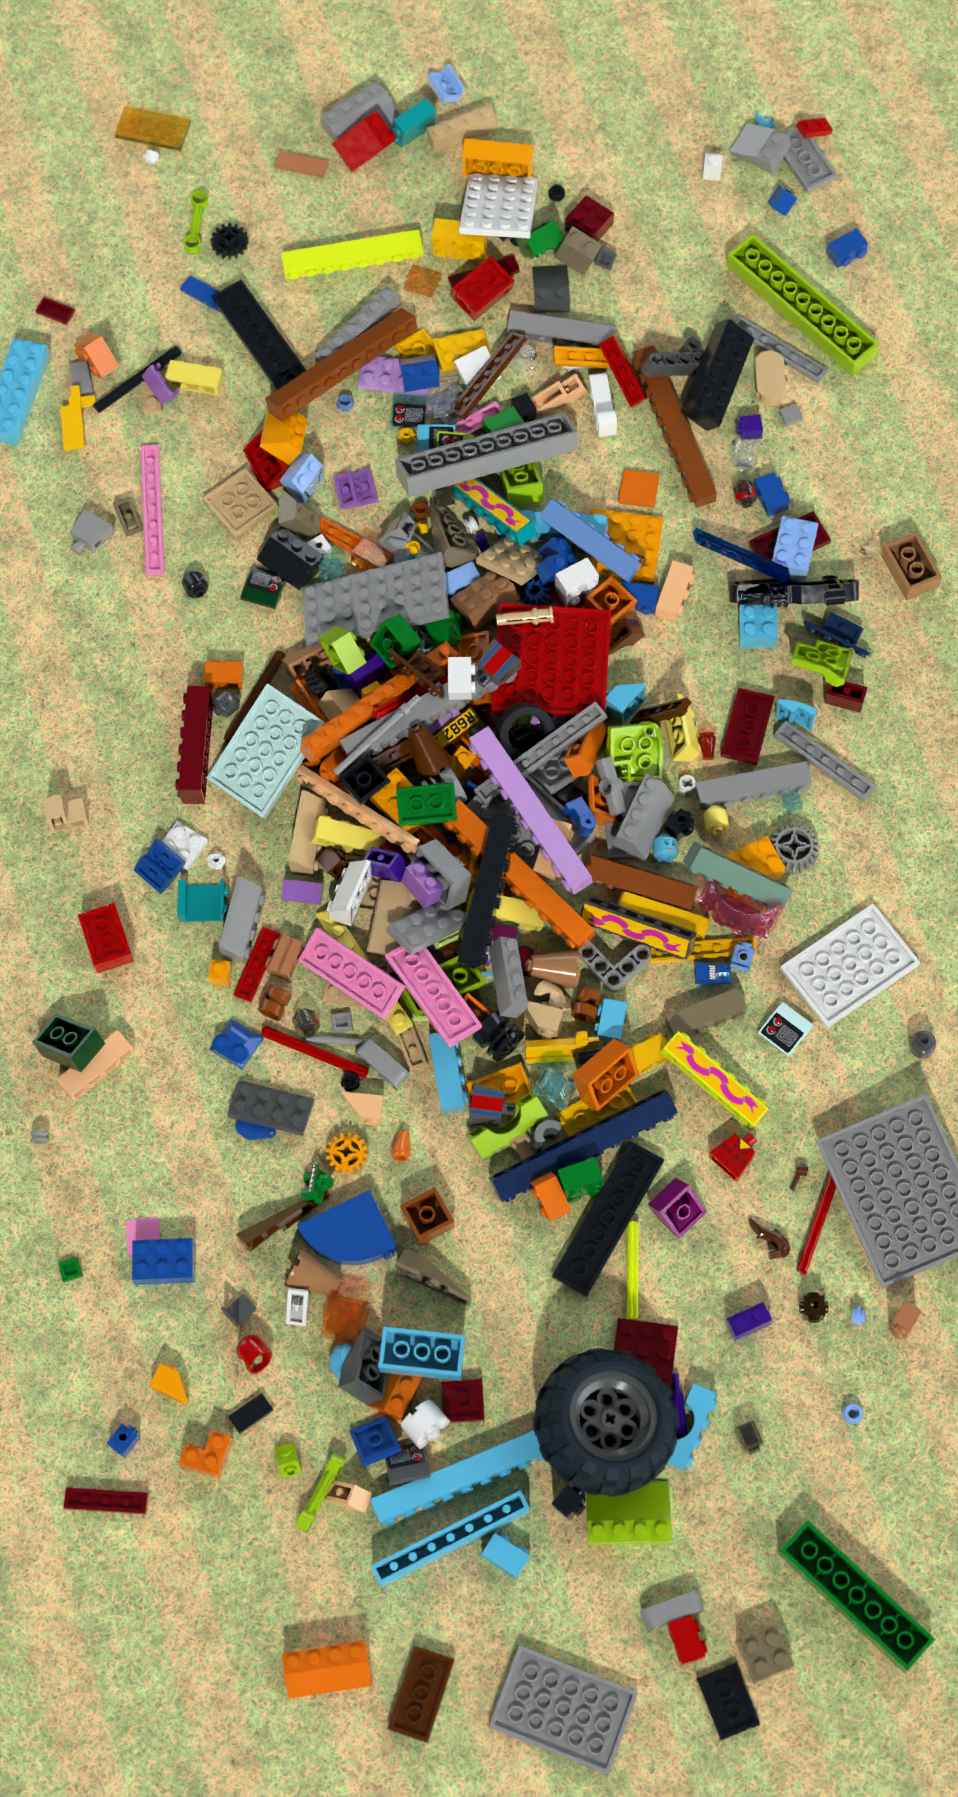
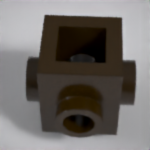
M817 1292L807 1293V1295L803 1296L802 1302H799V1314H803V1320H808L809 1323H818L824 1319L825 1314H828V1301H824V1295H819ZM811 1304H818V1308H812Z

